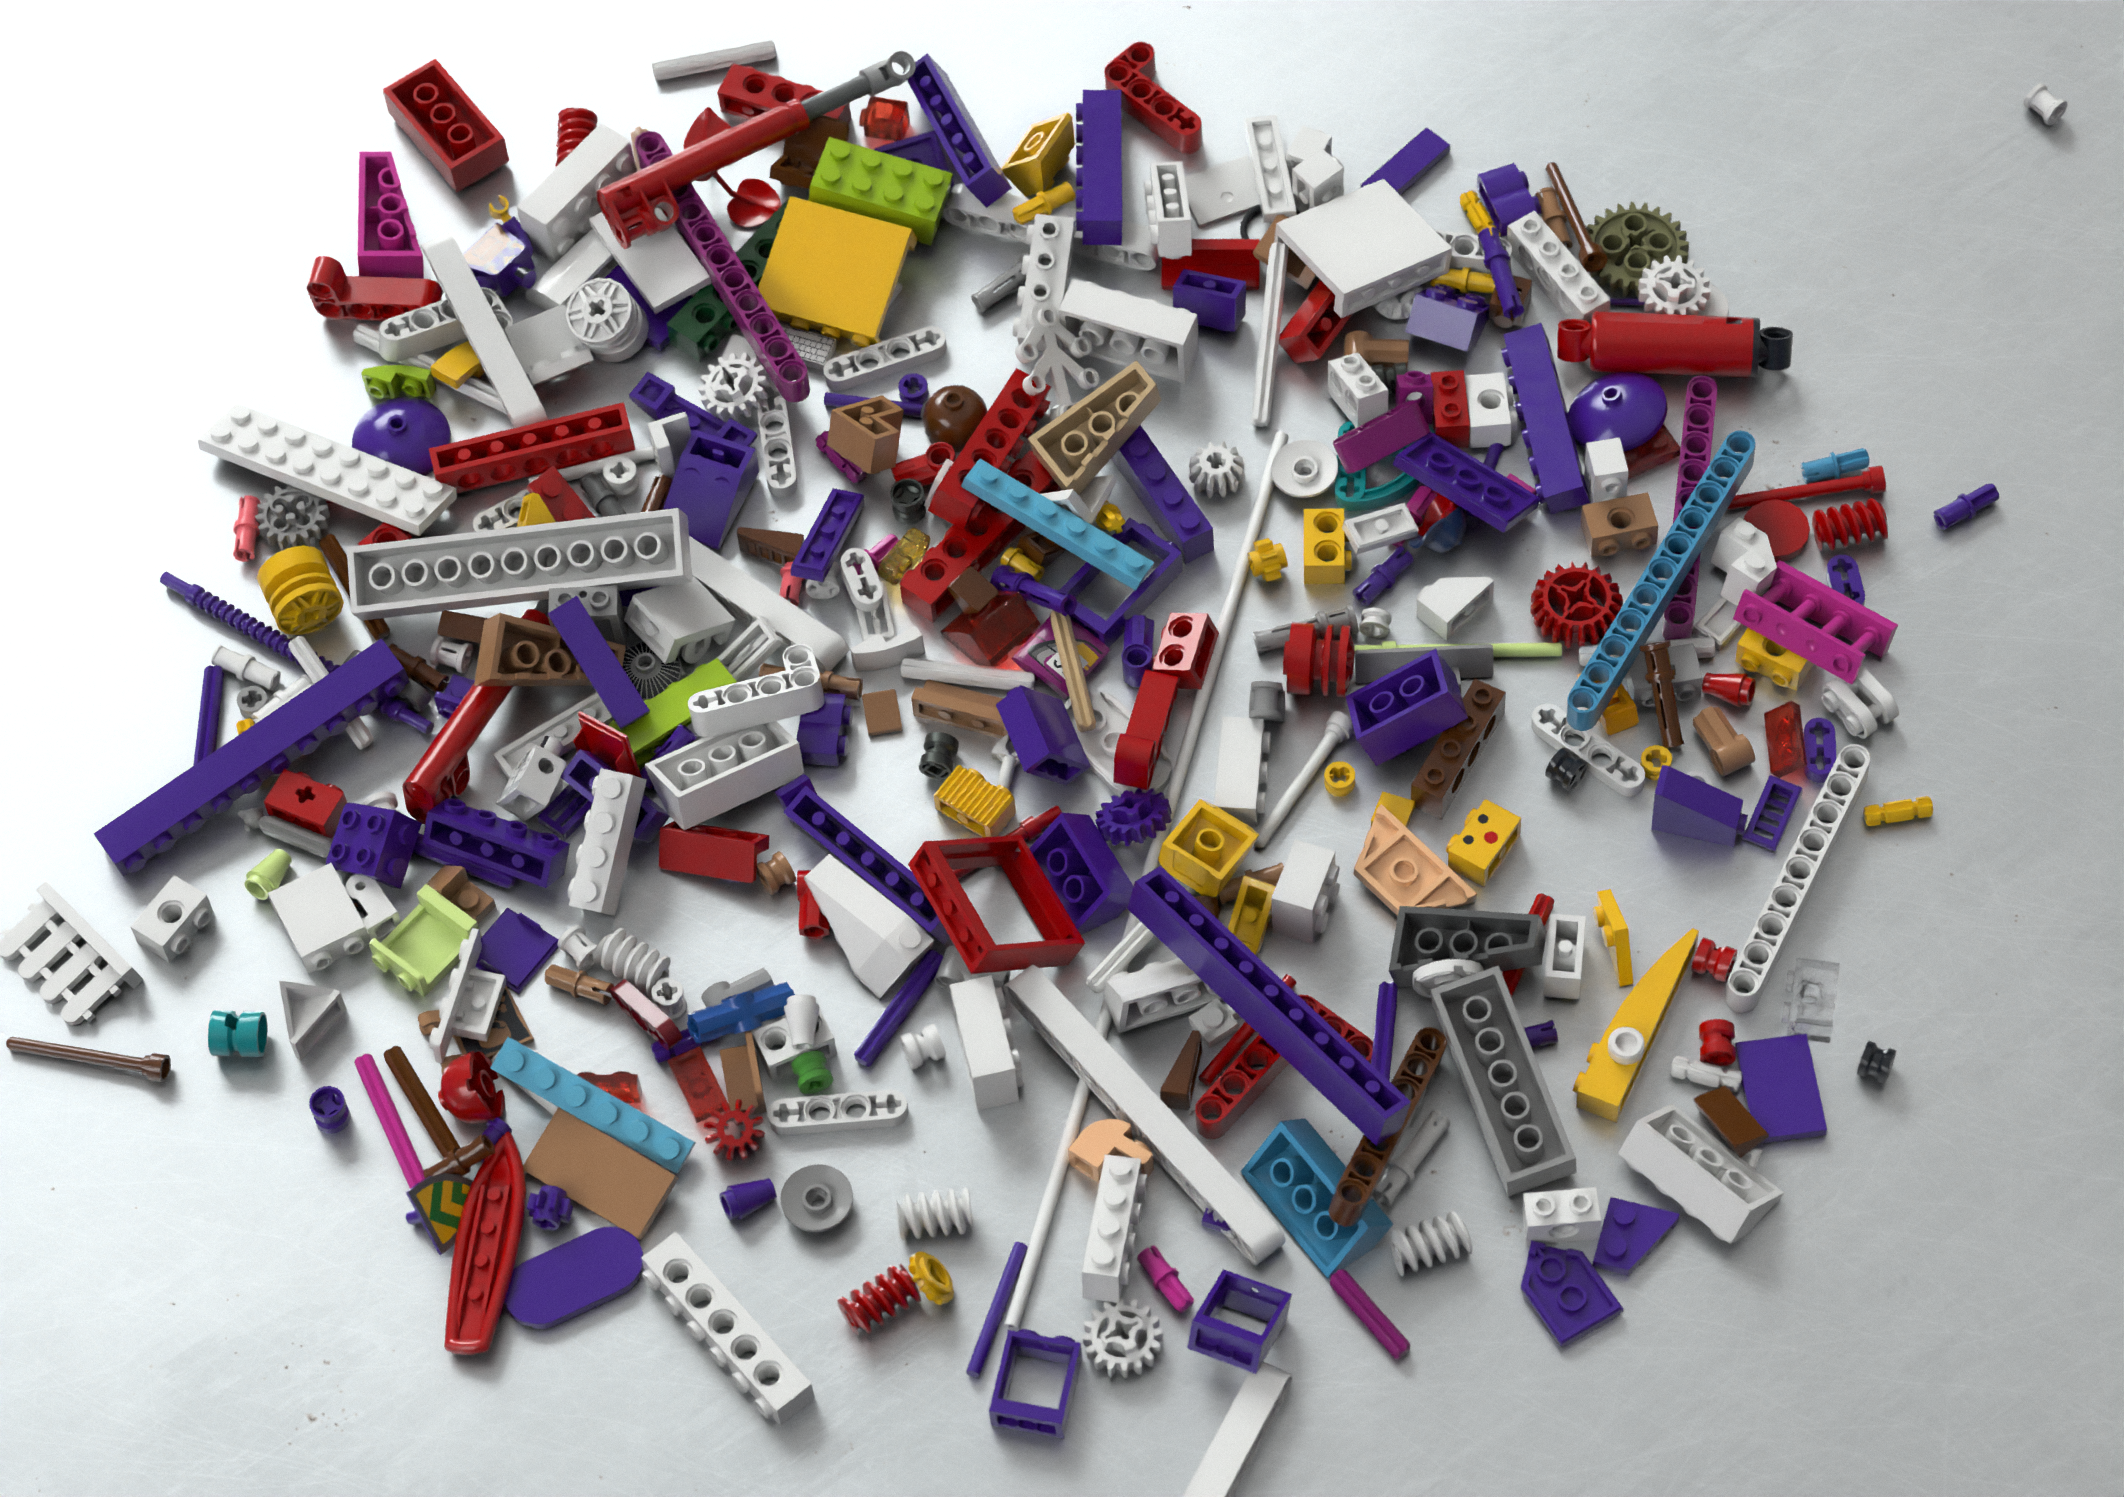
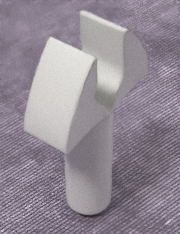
M1007 734L996 743L991 752L992 759L1001 760L1002 762L997 785H1002L1010 791L1015 766L1020 761L1016 751L1009 755L1008 747L1010 740Z

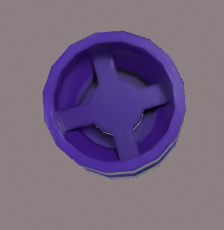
M324 1086L317 1089L311 1095L309 1107L317 1127L322 1132L334 1134L348 1126L350 1111L342 1092L338 1088Z

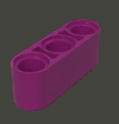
M1411 400L1336 438L1332 444L1345 472L1349 474L1359 471L1428 434L1430 429L1417 400Z

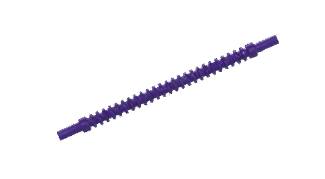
M167 571L161 575L160 583L184 596L185 601L190 605L198 606L199 610H205L206 614H213V617L215 619L220 618L222 623L228 622L229 627H235L238 632L243 631V634L245 636L250 635L252 640L258 639L259 644H265L268 649L273 648L275 653L281 652L282 657H288L289 661H296L297 666H301L288 647L289 642L293 640L292 638L288 639L285 634L280 635L279 630H273L269 625L265 626V623L262 621L258 622L256 617L250 618L249 613H243L239 608L235 609L233 604L227 605L226 600H220L219 596L216 595L212 596L211 592H205V589L198 584L190 585ZM324 656L318 657L329 674L340 667L338 664L333 666V662L331 660L326 661ZM388 696L378 703L375 710L380 709L382 714H387L390 719L396 722L402 720L426 735L430 734L434 728L433 722L408 709L407 703L400 699L395 700L394 696Z

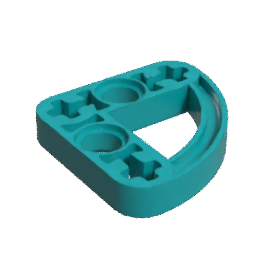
M1351 421L1342 424L1338 431V437L1356 428ZM1429 426L1430 432L1434 433L1432 427ZM1414 441V442H1412V443H1410V444L1404 446L1403 448H1401V449H1399V450H1397V451H1395V452L1389 454L1388 456H1395V457H1396V455H1398L1400 452H1402L1403 450H1405L1407 447H1409L1410 445H1412V444L1415 443L1416 441ZM1338 455L1336 457L1338 461V474L1335 480V502L1338 507L1344 508L1347 511L1370 510L1388 505L1408 494L1420 482L1403 472L1386 484L1366 489L1367 467L1347 474L1342 467ZM1347 482L1354 483L1353 497H1346Z

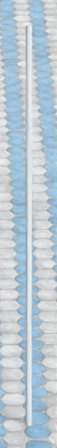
M1277 432L1275 434L1217 625L1219 635L1202 689L1197 691L1165 799H1168L1170 804L1172 821L1249 570L1247 553L1255 550L1253 542L1258 540L1275 484L1271 475V463L1275 454L1287 444L1289 438L1284 432ZM1172 821L1165 824L1167 828L1165 831L1155 832L1157 837L1152 839L1141 877L1159 867V853L1162 843L1168 837ZM1131 912L1122 940L1140 922ZM1129 963L1121 972H1127ZM1104 999L1095 1029L1106 1040L1112 1016ZM1081 1078L1076 1088L1004 1327L1008 1330H1019L1068 1168V1149L1077 1138L1091 1089Z

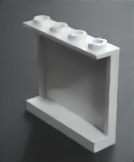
M1384 179L1346 195L1339 196L1334 200L1313 207L1293 217L1286 218L1276 223L1274 243L1287 244L1335 294L1334 311L1341 318L1449 273L1452 247Z

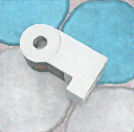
M356 874L348 879L345 889L358 913L365 916L362 918V921L366 926L370 940L375 938L380 942L401 923L397 910L374 879Z

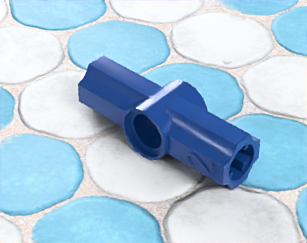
M781 982L755 992L746 991L724 998L720 1004L687 1014L689 1033L694 1038L696 1044L729 1033L738 1034L762 1026L764 1021L785 1015L784 1006L787 1005V998L795 995L794 991L787 982Z

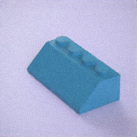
M1306 1118L1280 1121L1240 1172L1323 1274L1330 1278L1338 1270L1345 1269L1373 1250L1393 1226V1223L1372 1197L1357 1224L1342 1226L1335 1223L1329 1215V1206L1346 1166Z

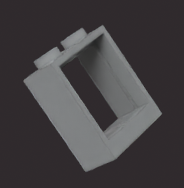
M617 585L549 588L548 613L573 597L578 596L604 639L625 645V650L627 649L628 625L624 621L625 613ZM582 593L587 594L585 598L580 597ZM548 617L550 626L555 627L550 618Z

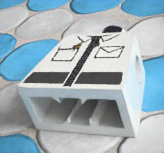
M545 736L540 746L536 745L524 754L496 804L524 821L544 809L566 766V762L558 757L563 744L553 737Z

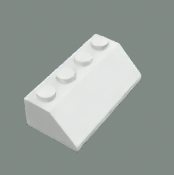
M777 721L713 737H704L645 764L646 771L667 814L683 830L695 827L710 818L728 812L732 808L786 785L804 774L799 742Z
M1178 957L1176 960L1163 964L1162 962L1150 963L1142 970L1130 974L1128 972L1117 973L1105 982L1104 999L1118 1033L1204 1007L1216 998L1224 1001Z
M1673 1104L1637 1120L1618 1152L1627 1161L1631 1169L1645 1175L1655 1183L1656 1188L1661 1193L1671 1196L1683 1206L1687 1214L1700 1219L1711 1228L1712 1233L1717 1238L1727 1241L1729 1244L1746 1236L1784 1194L1783 1191ZM1724 1157L1729 1160L1727 1165L1741 1169L1749 1175V1178L1737 1170H1720L1724 1164Z

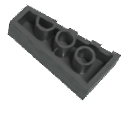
M1400 906L1389 973L1394 983L1397 984L1398 988L1413 986L1412 975L1419 967L1441 960H1471L1479 963L1483 970L1499 965L1501 971L1542 965L1547 932L1540 916L1535 914Z

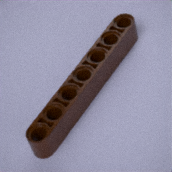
M1425 1027L1417 1032L1391 1081L1411 1101L1402 1128L1378 1145H1375L1365 1135H1363L1336 1187L1329 1206V1215L1338 1225L1353 1226L1361 1219L1438 1070L1447 1046L1446 1036L1440 1030Z

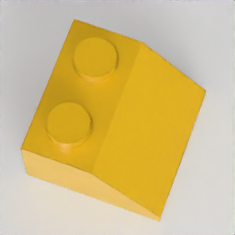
M1067 112L1032 124L1001 169L1004 175L1025 197L1036 194L1039 191L1044 193L1049 190L1054 183L1052 179L1054 175L1069 162L1070 157L1068 155L1075 146L1073 116Z

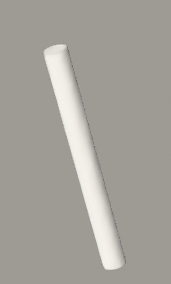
M648 446L558 470V472L568 482L583 478L588 473H602L604 465L614 457H628L635 464L655 459L653 447ZM540 475L528 478L529 484Z

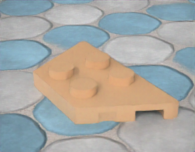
M1382 804L1377 808L1371 829L1366 836L1364 847L1354 867L1353 875L1398 916L1400 906L1451 909L1473 903L1476 900L1477 893Z

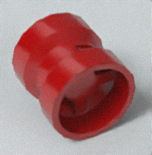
M1703 937L1696 950L1691 970L1699 974L1706 973L1709 970V973L1713 975L1715 980L1726 983L1734 967L1738 950L1729 946L1717 949L1713 940Z
M1711 1019L1702 1022L1699 1025V1039L1703 1042L1699 1051L1700 1061L1721 1067L1733 1064L1736 1061V1048L1732 1045L1731 1041L1735 1039V1025L1724 1019Z

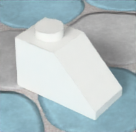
M1490 577L1439 578L1432 586H1425L1418 594L1416 599L1417 618L1447 641L1493 599L1494 580Z

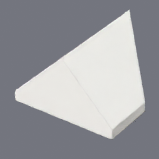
M279 980L289 1041L296 1058L302 1061L344 1013L346 1006L341 992L336 989Z

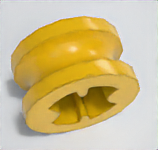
M1652 745L1642 752L1640 765L1645 771V777L1658 781L1662 765L1672 767V755L1667 748L1660 745ZM1652 759H1659L1661 766L1653 767Z
M1343 761L1333 762L1327 766L1324 773L1326 790L1331 795L1338 797L1350 794L1355 788L1354 768ZM1343 775L1346 776V782L1339 780L1337 783L1334 782V776L1338 778Z

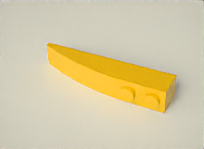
M1692 928L1658 959L1621 1004L1600 1043L1594 1042L1587 1057V1062L1590 1065L1586 1073L1580 1071L1573 1087V1092L1577 1093V1108L1617 1123L1697 949L1699 930ZM1621 1027H1631L1642 1034L1645 1045L1643 1056L1639 1061L1630 1065H1622L1615 1062L1609 1056L1608 1039L1614 1030Z

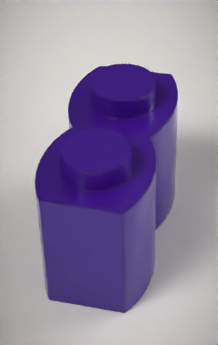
M1515 163L1477 174L1479 196L1493 220V225L1499 230L1500 237L1507 236L1509 224L1533 211H1536L1538 215L1541 214L1538 198L1531 196L1528 191L1529 182L1526 173L1519 171Z
M824 693L825 702L821 708L800 716L796 740L800 745L803 764L839 766L841 756H846L848 751V736H844L845 727L852 724L853 707L847 705L846 695Z

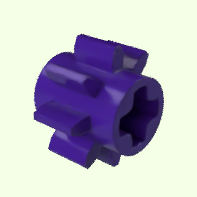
M545 1185L541 1187L539 1194L530 1193L526 1209L529 1210L528 1216L533 1217L532 1222L535 1226L545 1230H556L559 1228L561 1221L570 1222L573 1206L570 1205L571 1199L567 1198L565 1190L556 1186Z

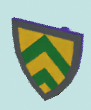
M444 1173L429 1176L406 1192L415 1209L406 1213V1221L410 1225L423 1224L439 1255H442L455 1244L461 1212L473 1180L461 1175Z

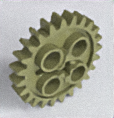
M1631 202L1627 210L1621 204H1617V212L1615 213L1606 208L1604 218L1596 215L1594 225H1587L1592 241L1601 245L1607 256L1605 267L1597 272H1590V276L1592 278L1599 276L1600 287L1610 283L1611 293L1619 287L1623 288V296H1626L1629 290H1634L1635 295L1639 297V279L1642 278L1644 268L1651 269L1653 260L1663 264L1664 256H1668L1671 262H1675L1679 255L1682 257V263L1686 264L1688 262L1689 242L1686 241L1687 232L1680 231V221L1671 223L1672 214L1670 212L1661 216L1659 206L1652 212L1648 211L1647 203H1644L1641 209H1636L1634 202Z

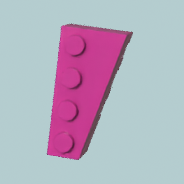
M359 151L357 242L359 276L424 279L423 254L409 215V208L403 195L392 152Z

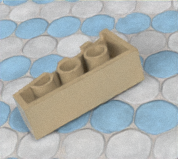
M1136 360L1030 436L1028 441L1033 454L1062 490L1074 489L1079 495L1159 404L1161 397L1157 385Z

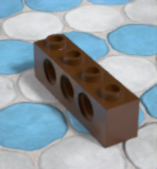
M1477 679L1473 680L1463 697L1468 718L1442 732L1411 784V800L1415 801L1416 809L1441 820L1443 819L1505 714V691Z

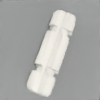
M1676 1056L1673 1059L1670 1071L1672 1077L1684 1080L1685 1077H1690L1692 1082L1716 1088L1719 1085H1723L1733 1092L1739 1090L1742 1081V1073L1740 1071L1729 1068L1727 1071H1723L1721 1066L1694 1060V1063H1690L1688 1058Z

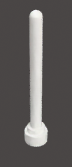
M1334 711L1327 720L1325 737L1257 832L1260 836L1254 844L1255 847L1263 848L1337 742L1341 743L1343 740L1349 739L1354 732L1352 720L1348 715Z

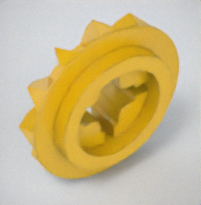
M918 1251L909 1258L910 1265L908 1269L913 1275L912 1281L918 1285L919 1291H922L929 1301H934V1303L941 1306L953 1299L952 1279L944 1265L937 1258L923 1251Z

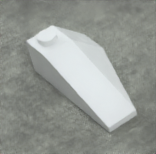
M828 854L804 877L822 914L826 916L832 927L836 941L839 946H842L854 975L879 999L914 968L931 949L934 939L909 915L831 854Z

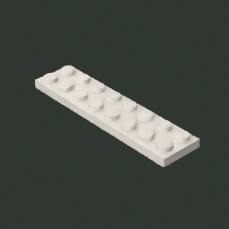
M238 403L198 438L199 450L418 536L457 499L455 487L440 483L432 478Z

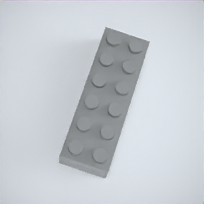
M1499 965L1431 989L1433 1008L1442 1031L1446 1036L1448 1046L1507 1196L1509 1197L1577 1173L1576 1157Z

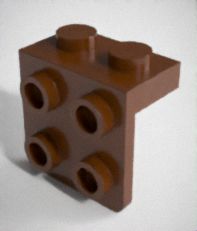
M824 115L809 121L808 129L794 133L793 136L785 139L783 155L770 166L769 178L780 181L785 186H798L810 190L811 181L828 138L831 137L848 142V123Z

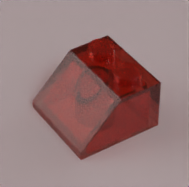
M998 590L999 594L981 611L971 614H964L962 612L944 627L940 633L976 665L996 667L1002 664L1009 657L1008 652L1016 645L1024 644L1033 635L1032 632L1041 625L1020 592Z

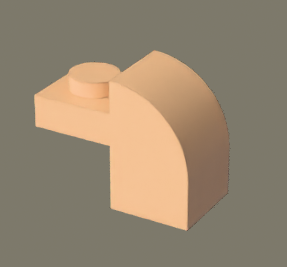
M1104 1119L1094 1122L1080 1133L1068 1149L1070 1166L1097 1183L1100 1182L1105 1154L1141 1159V1174H1147V1178L1154 1170L1153 1153L1150 1148L1139 1140L1133 1141L1131 1124L1118 1119Z

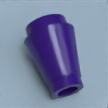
M769 1178L730 1185L726 1187V1191L720 1193L721 1205L730 1220L734 1218L741 1220L777 1197L775 1187Z

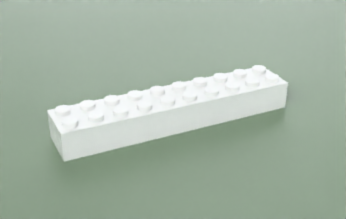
M679 508L347 547L351 614L361 620L549 599V588L617 585L618 590L622 591L692 583L688 517Z

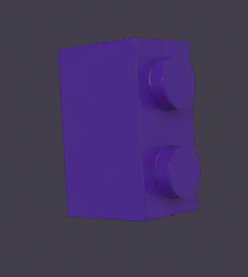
M1184 269L1173 285V307L1184 308L1191 313L1197 314L1199 325L1213 327L1221 331L1235 332L1246 315V281Z

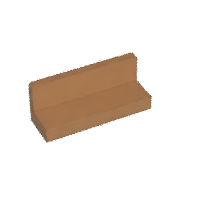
M930 679L926 680L923 689L915 687L911 697L914 716L999 739L1008 734L996 707V704L1002 698Z

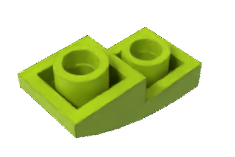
M383 365L364 368L361 372L366 393L375 398L394 399L398 398L401 391H404L413 397L422 396L432 399L436 391L434 378L429 369L405 365Z

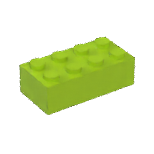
M829 137L810 184L808 201L912 228L918 239L917 242L931 246L949 199L953 173Z

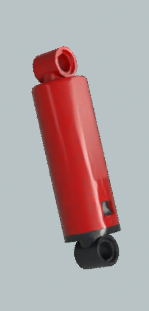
M1597 311L1592 314L1591 324L1581 319H1566L1558 323L1556 356L1566 362H1583L1589 359L1590 370L1594 372L1757 378L1758 366L1774 371L1785 370L1790 367L1793 333L1782 327H1767L1760 330V318Z

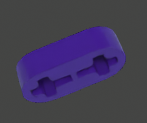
M1847 555L1832 557L1827 564L1826 570L1828 587L1843 595L1845 592H1849L1850 599L1864 606L1865 592L1856 561ZM1838 568H1843V571L1847 573L1846 580L1842 581L1841 573L1837 571Z
M1819 717L1809 720L1804 727L1803 768L1809 780L1815 783H1825L1836 761V734L1834 725L1829 720ZM1815 731H1821L1823 736L1822 744L1816 743ZM1817 756H1822L1823 766H1825L1824 770L1817 769Z

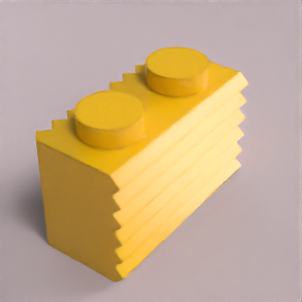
M961 765L954 769L933 795L936 810L981 837H998L999 833L1003 831V828L1007 826V823L1016 814L1013 794L1002 785H991L985 781L984 776L973 768L967 770Z

